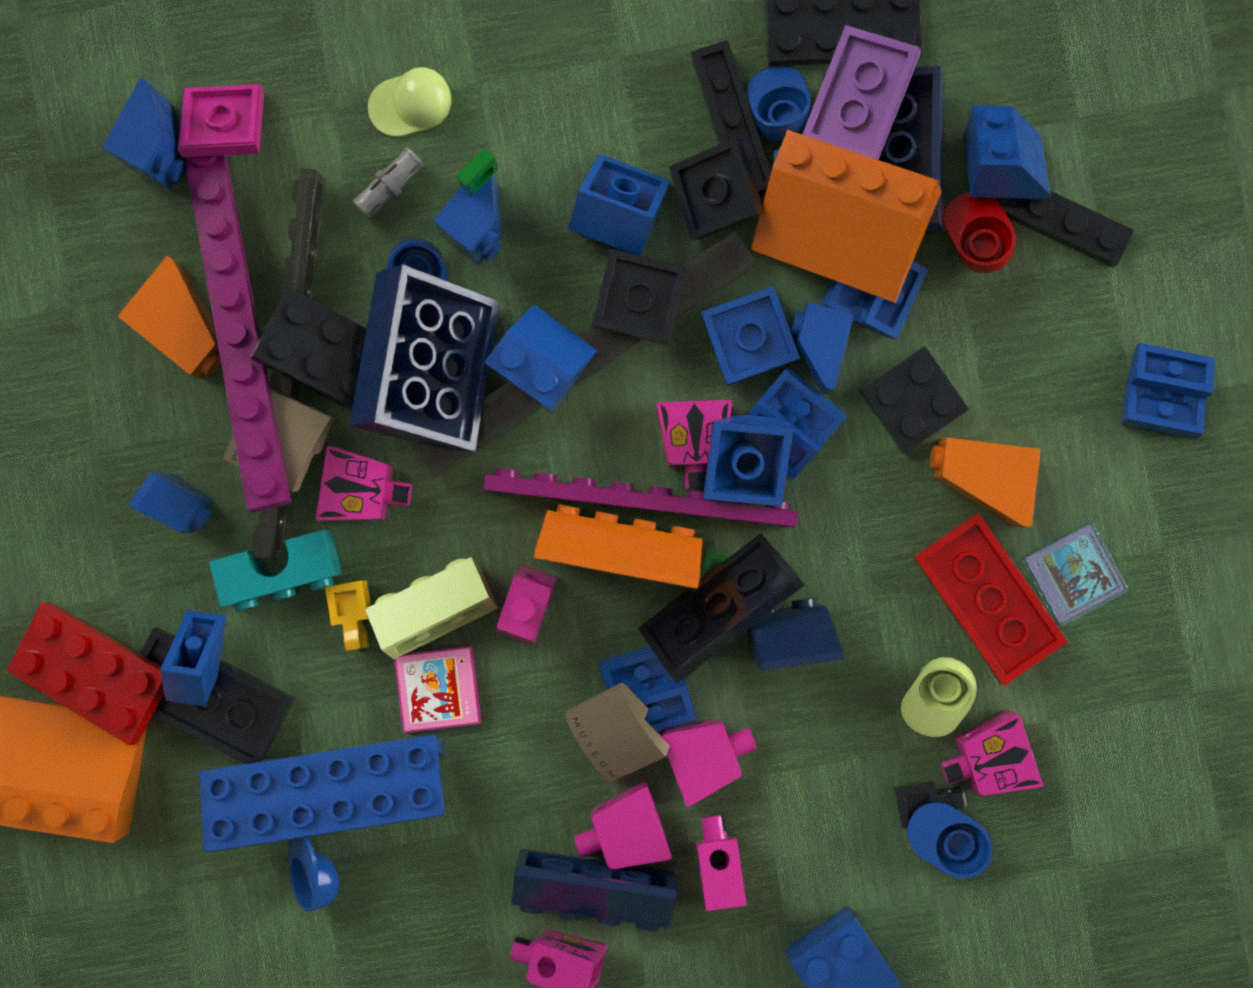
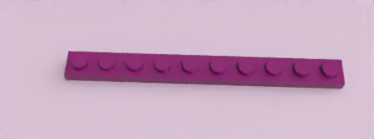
M227 155L185 157L247 510L255 513L292 504L267 368L250 359L261 336Z

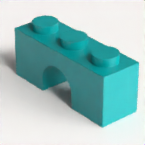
M320 530L285 540L288 551V563L285 569L276 576L269 574L262 568L257 551H245L209 561L220 606L234 605L235 612L259 606L257 598L272 595L273 601L295 596V588L309 584L310 590L313 591L334 585L332 577L343 575L331 530Z

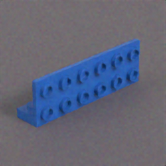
M434 734L199 771L203 849L205 852H216L443 816L445 808L439 757L445 756L443 740Z

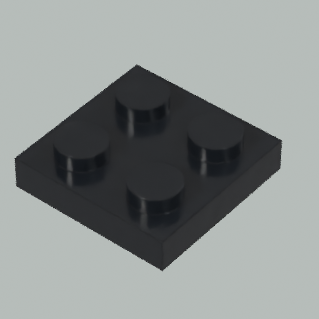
M734 137L669 166L691 240L703 239L764 214L742 138Z
M610 249L592 327L668 346L687 267Z
M925 346L859 391L903 454L909 452L969 410Z

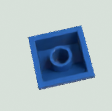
M140 78L102 149L128 168L169 190L174 182H178L183 177L186 170L185 157H181L177 149L180 127L174 107L148 81Z
M973 105L963 137L970 197L1048 199L1050 188L1041 135L1013 106Z
M599 154L578 190L568 230L579 233L584 238L598 240L614 246L619 251L641 256L653 230L671 180Z
M495 175L474 195L470 196L460 187L433 220L443 238L477 266L484 259L487 262L492 260L502 246V243L499 242L503 235L498 183Z
M534 305L508 329L484 363L491 371L553 414L598 350Z
M741 415L713 420L703 498L707 500L782 506L793 436V428L784 418Z

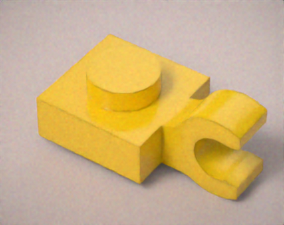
M367 580L325 587L331 626H343L346 651L370 647L369 636L362 622L369 619L365 609L371 606Z

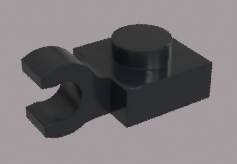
M933 781L894 787L902 829L908 827L912 814L925 804L941 802L949 804L956 809L967 807L965 791H961V787H952L936 792Z

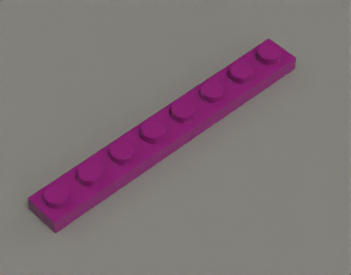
M496 468L495 475L485 474L483 490L789 527H796L798 511L788 510L789 502H783L782 506L765 505V507L752 506L750 503L718 502L704 499V492L689 491L688 498L672 496L673 489L655 486H650L649 493L634 492L635 484L611 482V489L595 487V479L573 477L572 484L558 483L557 475L534 472V479L518 478V470Z

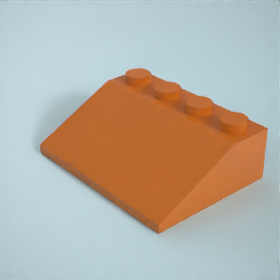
M787 130L772 167L762 205L764 214L759 216L751 250L896 303L942 191L936 179Z
M557 504L556 511L547 510L535 548L534 558L698 589L702 539L694 538L695 530L672 526L671 533L657 531L656 522L635 518L633 526L617 523L618 515L597 511L595 512L594 519L579 516L580 508Z
M0 695V826L114 843L128 835L131 829L147 727L137 745H128L63 705Z

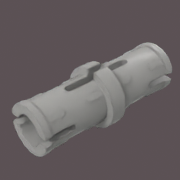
M406 147L383 171L379 169L374 174L376 178L352 201L353 204L368 219H371L393 196L397 197L402 192L401 188L424 164L413 151Z

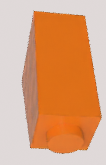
M166 256L117 317L189 375L203 379L205 375H212L221 365L215 326L186 268L179 262Z
M948 437L938 440V446H933L930 455V468L935 469L934 478L1014 527H1032L1041 449Z

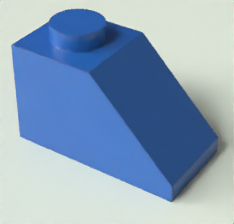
M808 302L803 312L796 311L791 334L797 335L795 339L797 351L821 392L829 394L835 389L854 314Z
M151 472L128 505L180 533H192L194 530H200L207 523L212 514L209 508L214 503V500L178 475Z
M191 610L186 611L160 669L166 701L206 706L218 676L226 616Z

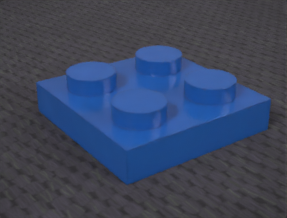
M774 286L701 311L700 313L726 386L800 359Z

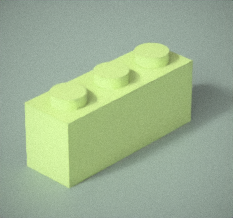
M470 557L468 559L452 561L445 567V570L433 576H423L414 580L409 588L397 594L389 593L381 596L375 601L374 605L365 610L381 650L394 660L498 609V606L482 569Z

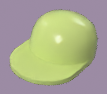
M426 67L413 68L402 76L380 83L373 90L368 101V114L373 125L383 134L392 137L407 136L430 129L440 124L446 118L452 105L451 91L444 78L435 70Z
M949 657L933 659L926 664L906 692L901 703V713L907 725L917 733L929 737H941L954 731L969 712L975 700L977 685L972 671L963 662Z

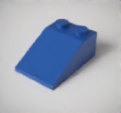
M849 906L785 948L791 966L806 988H903Z

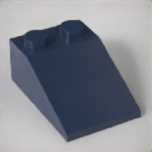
M815 598L792 600V607L777 609L776 607L747 629L750 659L761 670L844 660V652L826 605L815 604Z

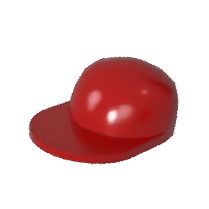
M970 192L960 194L951 200L944 212V227L958 253L961 263L968 270L978 274L997 272L1008 265L1014 255L1016 234L999 201L996 198L970 197Z

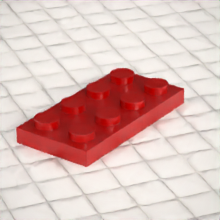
M980 513L973 514L912 557L1000 685H1007L1068 642Z
M41 602L6 669L8 673L128 745L138 744L164 694L160 672L161 666L51 602Z

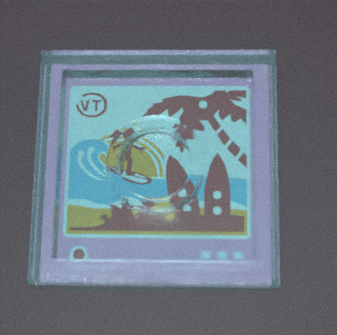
M1088 522L1022 557L1057 626L1062 627L1130 591L1094 522Z

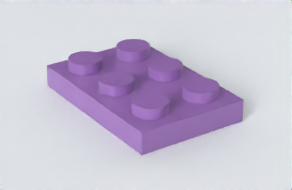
M845 25L802 135L879 160L921 55L920 47Z

